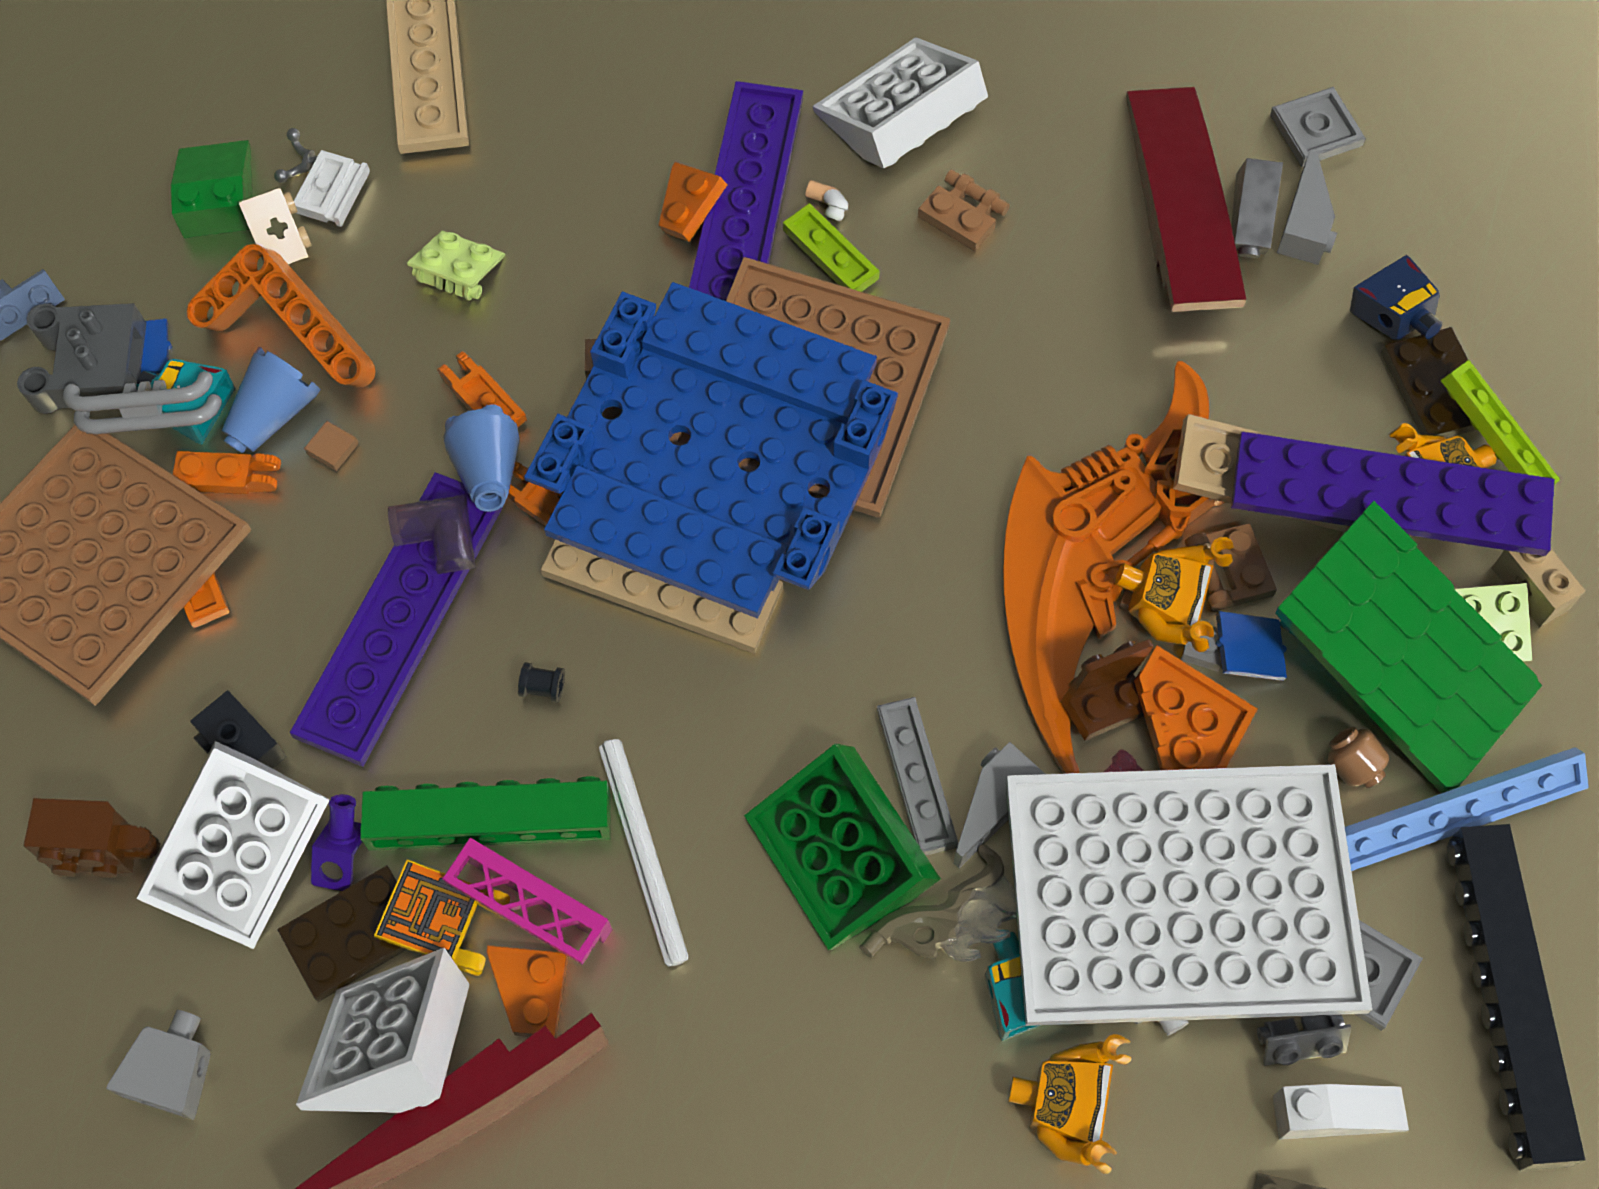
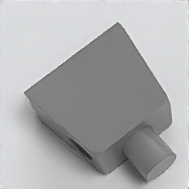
M177 1010L167 1032L148 1026L143 1028L112 1076L106 1089L119 1097L194 1120L210 1060V1050L201 1043L192 1040L201 1018L194 1014Z

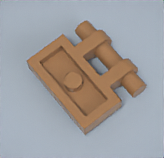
M951 169L944 181L954 188L949 192L938 185L918 208V217L971 250L976 251L995 229L996 219L989 216V214L995 211L1004 216L1009 210L1010 204L1000 199V194L992 189L987 191L975 184L974 178L965 173L960 175ZM968 195L980 202V204L974 207L963 199Z

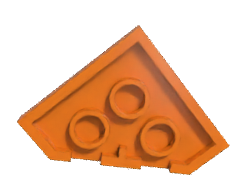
M1158 645L1151 650L1134 680L1160 770L1227 768L1258 708Z

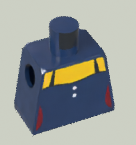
M1408 255L1403 256L1359 283L1353 289L1350 312L1392 339H1401L1414 330H1417L1426 339H1430L1442 327V322L1435 317L1440 298L1439 290Z

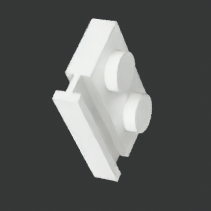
M321 150L294 199L298 211L296 214L326 223L329 220L342 227L370 173L368 164L364 162L357 164L354 163L353 159Z

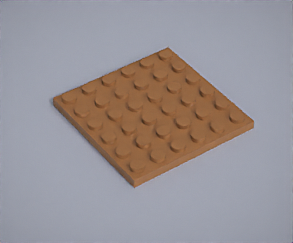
M744 257L727 297V302L877 356V364L868 382L898 392V398L883 445L853 509L880 518L948 333L951 319ZM678 432L672 435L670 441L675 445H684L691 437L687 433ZM746 458L739 463L740 469L747 472L756 470L760 465L753 458ZM822 484L813 485L808 490L809 494L814 498H823L830 492Z
M74 425L0 503V640L96 706L250 533L251 528L247 522L110 434H87L80 431Z

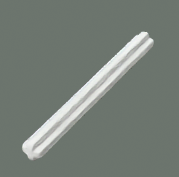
M610 739L600 745V754L664 962L668 967L677 966L688 960V952L622 742L619 739Z

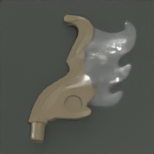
M980 845L978 847L980 857L987 861L986 867L980 873L948 891V899L945 903L940 905L909 906L898 909L883 917L870 927L871 934L860 945L862 952L869 957H873L884 943L890 944L895 942L904 945L918 956L936 959L938 956L937 950L943 948L948 956L954 960L962 962L981 958L980 951L969 949V946L979 942L997 943L1011 937L1010 931L998 928L1005 921L1017 919L1015 890L1004 876V865L1001 857L987 845Z

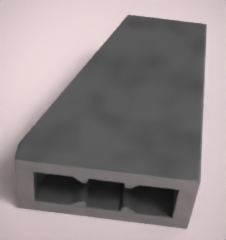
M1247 158L1236 173L1231 227L1236 250L1239 251L1238 255L1241 257L1259 258L1260 254H1266L1271 248L1283 162Z

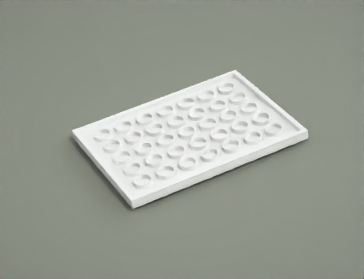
M1335 764L1007 776L1006 791L1026 1026L1368 1014L1372 1011Z

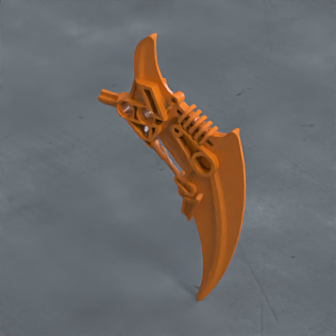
M1178 361L1174 369V390L1169 411L1159 427L1147 438L1144 439L1139 434H1131L1127 437L1123 449L1116 452L1111 445H1107L1101 448V451L1097 450L1091 453V456L1088 455L1082 458L1081 461L1078 460L1072 463L1071 466L1061 469V473L1049 471L1034 457L1027 456L1014 491L1006 527L1003 560L1004 603L1008 635L1017 674L1028 707L1048 750L1063 774L1080 773L1072 748L1070 716L1062 705L1061 700L1070 688L1069 683L1075 677L1079 658L1092 629H1094L1097 638L1101 639L1116 627L1113 603L1121 596L1123 591L1122 587L1115 585V578L1120 566L1125 563L1135 567L1151 553L1158 552L1173 539L1181 538L1186 527L1210 508L1226 503L1173 489L1174 481L1171 478L1175 477L1184 418L1191 414L1209 419V398L1205 384L1201 377L1183 361ZM1141 454L1144 456L1146 460V467L1139 458ZM1169 461L1166 465H1158L1162 462ZM1175 504H1187V505H1190V506H1189V507H1181V506H1175ZM1157 517L1161 520L1165 528L1152 537L1144 548L1127 561L1114 560L1112 557L1114 553L1150 526Z

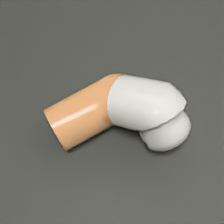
M813 180L809 181L805 196L829 204L825 212L826 217L841 221L844 218L845 210H848V202L841 192L835 187Z

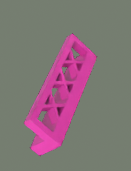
M472 838L468 840L442 878L446 884L583 965L598 941L604 943L613 930L607 918ZM468 862L484 872L485 881L468 885L457 877ZM505 884L518 892L520 901L506 905L499 904L495 901L493 887ZM487 888L488 896L484 895L478 890ZM534 905L542 906L553 913L555 922L540 926L534 925L529 920L527 907ZM522 909L523 917L513 911ZM573 925L588 934L579 951L564 942L562 928ZM557 930L558 938L549 934L548 931Z

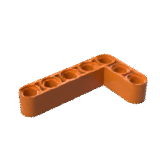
M256 244L246 245L188 304L187 317L194 326L220 332L229 328L262 296L335 381L340 384L362 388L371 384L375 377V365L282 256L274 250ZM263 256L264 265L258 271L257 263L260 257ZM238 281L239 289L233 296L232 288L235 282ZM286 282L287 292L281 297L280 288ZM213 306V316L208 320V310ZM309 308L310 319L304 324L303 314ZM330 335H332L334 338L333 347L329 351H327L325 345L326 340ZM355 361L357 372L354 377L350 378L349 367Z

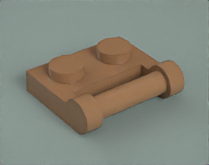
M1250 523L1209 534L1197 533L1185 540L1186 547L1206 545L1208 548H1211L1212 542L1219 537H1227L1233 542L1234 548L1230 550L1224 549L1218 553L1232 555V563L1229 566L1223 567L1232 590H1224L1213 560H1209L1208 563L1213 566L1208 586L1209 596L1207 597L1211 610H1222L1275 595L1277 588Z

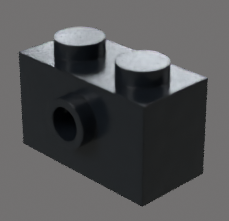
M229 690L190 720L191 724L199 732L193 739L207 754H209L216 741L272 769L287 757L279 744Z

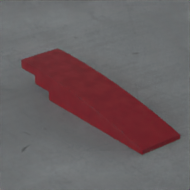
M1195 87L1127 91L1126 97L1156 267H1160L1163 288L1168 289L1171 312L1244 307L1247 299L1228 209Z
M591 1012L556 1039L546 1025L510 1052L501 1039H497L445 1078L439 1099L427 1106H418L395 1114L295 1189H374L419 1166L512 1112L608 1046L609 1043L602 1026Z

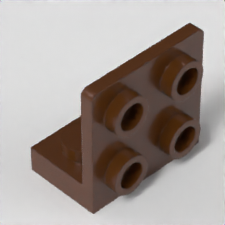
M1150 639L1135 644L1134 641H1129L1118 647L1113 654L1103 657L1102 654L1090 657L1082 663V670L1079 675L1069 683L1070 688L1061 700V703L1084 741L1144 716L1134 683L1136 678L1134 673L1154 647Z

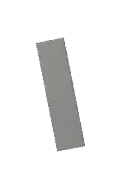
M911 697L878 705V718L914 839L925 855L957 848L958 839L916 698Z

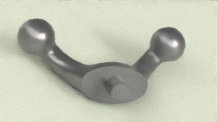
M291 128L287 131V138L291 141L297 153L303 157L302 163L287 171L284 169L276 170L274 178L279 183H284L288 178L310 171L318 157L315 156L314 150L306 149L300 144V132L296 128Z

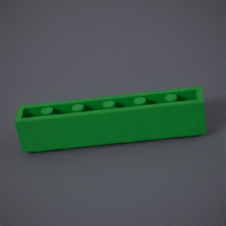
M592 776L578 778L577 782L563 783L558 779L544 778L536 781V784H520L514 780H502L497 782L496 786H480L474 782H461L452 788H440L435 784H420L415 789L399 790L395 786H379L375 788V791H364L362 794L361 840L369 851L465 846L470 838L482 845L611 840V793L607 781H601L600 778Z

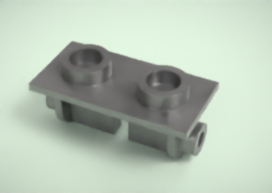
M1342 1015L1301 1017V1024L1304 1029L1302 1031H1298L1294 1018L1265 1022L1264 1027L1257 1028L1260 1044H1266L1264 1066L1273 1064L1290 1065L1299 1060L1316 1057L1332 1058L1340 1053H1346L1352 1027L1350 1024L1345 1025Z

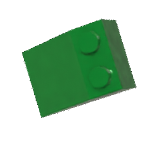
M249 140L180 148L171 182L172 215L183 238L250 230L238 202L253 196Z

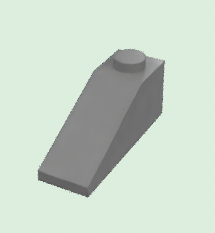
M1310 150L1300 176L1277 253L1319 265L1323 252L1331 253L1337 232L1331 231L1335 215L1317 151Z
M1011 742L1001 751L997 747L994 748L980 764L983 768L954 858V864L959 869L978 851L980 845L985 844L1009 820L1006 791L1007 776L1045 774Z

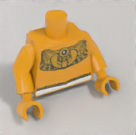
M1407 423L1401 424L1389 434L1390 438H1395L1400 443L1396 446L1398 453H1403L1405 450L1408 451L1404 456L1488 468L1496 464L1497 461L1495 452L1490 446L1484 444L1472 450L1466 440L1460 436L1447 439L1444 436L1420 435Z
M1219 537L1212 542L1211 548H1208L1206 545L1168 549L1153 553L1141 564L1139 569L1125 563L1120 566L1115 578V585L1133 592L1128 610L1132 616L1138 618V621L1153 639L1182 645L1191 642L1192 647L1198 652H1204L1209 648L1208 640L1200 638V636L1214 637L1213 626L1206 621H1200L1213 566L1208 563L1209 560H1214L1219 566H1229L1233 561L1232 555L1218 553L1224 549L1230 550L1234 548L1233 542L1227 537Z
M1113 1034L1107 1037L1104 1042L1079 1044L1052 1054L1048 1061L1042 1062L1038 1071L1037 1081L1012 1077L1008 1102L1032 1107L1029 1128L1036 1131L1038 1140L1059 1160L1086 1166L1091 1164L1103 1174L1111 1172V1167L1106 1163L1100 1162L1101 1156L1105 1153L1117 1154L1113 1147L1102 1140L1113 1064H1108L1107 1062L1110 1059L1118 1064L1126 1065L1131 1061V1057L1126 1054H1116L1120 1044L1131 1043L1127 1038Z

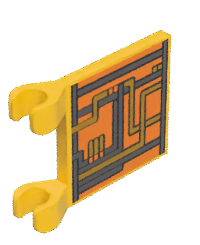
M406 860L374 937L421 955L445 948L461 971L476 977L480 976L485 967V957L476 952L460 949L478 905L494 914L496 913L446 884L442 879L445 873ZM459 879V880L463 881L464 883H466V884H468V885H469V884H473V883L464 881V880H462V879ZM487 888L478 890L479 892L488 896ZM493 890L496 902L501 905L509 904L510 896L508 894Z

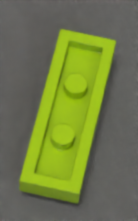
M810 203L783 222V231L838 285L862 292L879 280L880 271Z

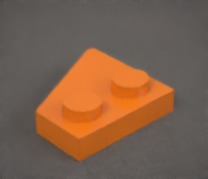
M675 162L671 169L658 226L666 234L690 242L726 188L727 183L721 176Z
M487 946V955L514 1035L530 1037L546 1025L556 1039L568 956L561 952Z

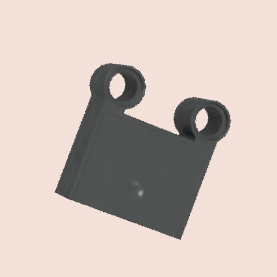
M44 303L32 308L26 318L27 325L41 344L48 350H56L53 375H50L42 367H31L23 371L17 381L19 391L37 412L47 414L56 411L58 408H69L63 400V392L68 384H76L80 389L79 396L82 397L119 394L123 392L126 383L137 384L138 377L141 374L147 322L134 303L55 307Z

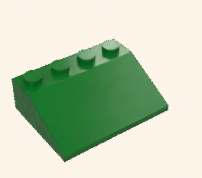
M835 743L744 815L828 950L837 948L876 924L886 915L909 904L941 879L856 749L852 746Z

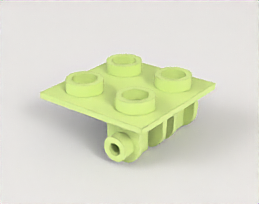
M442 230L407 262V265L413 267L412 276H415L418 282L431 285L439 290L445 287V291L448 293H452L455 290V295L470 301L473 298H480L482 286L478 285V282L505 257V253L492 249L486 244H478L464 239L456 233Z
M1527 583L1455 589L1502 636L1501 640L1522 661H1532Z

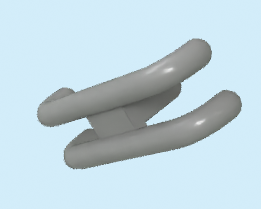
M206 371L200 372L193 384L183 388L167 389L164 380L154 381L153 388L149 381L140 382L138 390L135 383H126L123 392L119 394L82 397L79 396L80 389L76 384H68L63 392L64 402L69 408L75 410L74 424L80 431L87 434L193 426L212 419L218 413L222 404L220 396L212 394L207 398L206 403L196 410L162 413V406L165 404L185 403L202 397L209 390L213 382V376ZM119 409L122 417L89 419L90 411Z

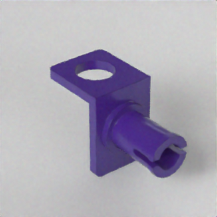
M335 795L329 800V821L312 845L311 884L314 886L343 891L352 886L354 855L363 841L361 840V823L354 822L356 800L350 795ZM325 862L337 864L342 869L343 876L339 879L327 877L322 871V864Z

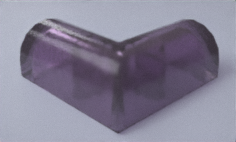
M464 494L388 506L390 532L395 546L432 540L437 574L476 568L468 502Z

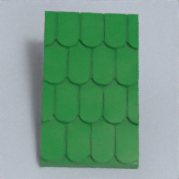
M1373 501L1281 603L1275 614L1281 619L1280 626L1305 645L1440 793L1456 789L1462 784L1542 687V684L1538 681L1536 674L1501 640L1502 636L1454 589L1452 582L1417 548L1418 544Z

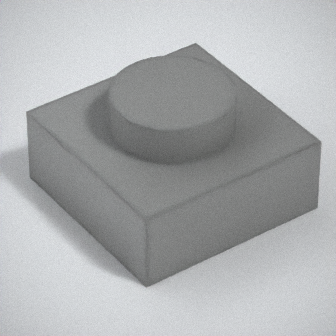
M1213 627L1214 637L1200 636V638H1206L1209 642V648L1204 652L1196 651L1192 647L1191 642L1184 645L1181 661L1218 672L1222 665L1220 647L1216 645V641L1219 639L1218 629Z

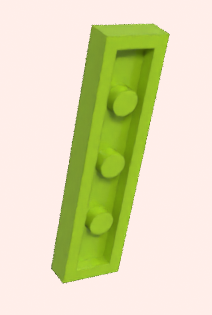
M1470 360L1440 380L1447 388L1450 397L1459 404L1469 417L1472 426L1481 433L1495 452L1496 457L1503 462L1509 472L1555 479L1554 485L1560 481L1559 477Z

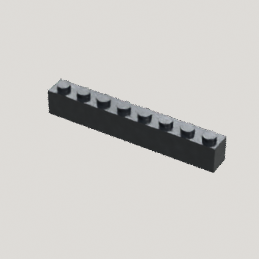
M1510 824L1461 827L1449 839L1447 856L1450 865L1455 866L1458 879L1455 885L1456 899L1458 904L1464 907L1466 916L1464 937L1467 945L1472 946L1475 959L1472 966L1473 980L1477 987H1481L1484 1001L1481 1007V1018L1484 1027L1490 1030L1493 1046L1490 1048V1061L1494 1071L1499 1072L1502 1089L1499 1091V1103L1503 1114L1508 1115L1511 1133L1508 1136L1510 1154L1513 1159H1517L1519 1171L1572 1167L1586 1159Z

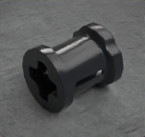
M524 662L518 682L519 697H527L528 694L550 697L552 702L559 703L564 689L565 669L557 667L553 671L535 668L532 663Z

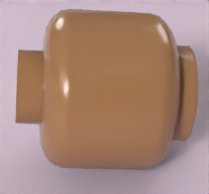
M1354 726L1349 727L1330 741L1329 747L1331 749L1328 753V762L1330 765L1335 764L1336 773L1346 785L1352 787L1364 785L1366 788H1370L1378 784L1386 776L1383 770L1389 762L1388 752L1370 730H1357Z

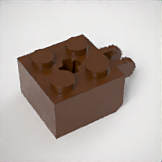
M33 798L23 846L37 857L38 862L48 866L51 869V873L55 875L73 877L77 875V871L92 872V875L101 878H116L118 873L132 874L135 859L143 860L145 858L148 860V858L156 857L161 843L146 827L140 826L138 828L129 824L108 801Z

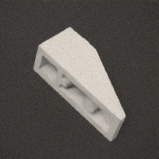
M1342 1084L1285 1086L1272 1096L1279 1140L1409 1131L1401 1087Z

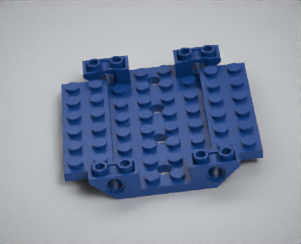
M675 282L671 283L656 314L655 303L622 291L590 351L593 368L568 416L565 417L557 413L524 476L525 481L559 494L563 492L544 529L545 534L565 544L758 619L770 592L775 590L779 579L810 590L825 572L881 450L898 398V392L868 382L877 364V356ZM614 406L622 410L621 415L616 419H606L602 416L603 411L608 407ZM678 432L687 433L691 437L684 445H675L671 443L670 438ZM746 458H753L760 465L756 470L747 472L740 469L739 463ZM822 484L830 492L823 498H814L809 494L808 490L813 485Z

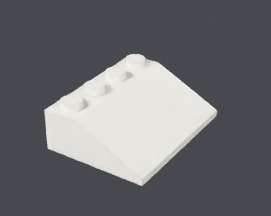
M915 37L813 105L812 108L814 113L864 160L885 168L895 164L901 156L913 148L921 146L926 139L939 130L947 128L952 121L964 113L972 111L977 104L988 97L979 61Z
M215 741L139 888L137 899L254 949L329 799L265 764Z
M445 948L336 990L296 1103L300 1110L402 1113L418 1106H427L440 1098L470 985Z

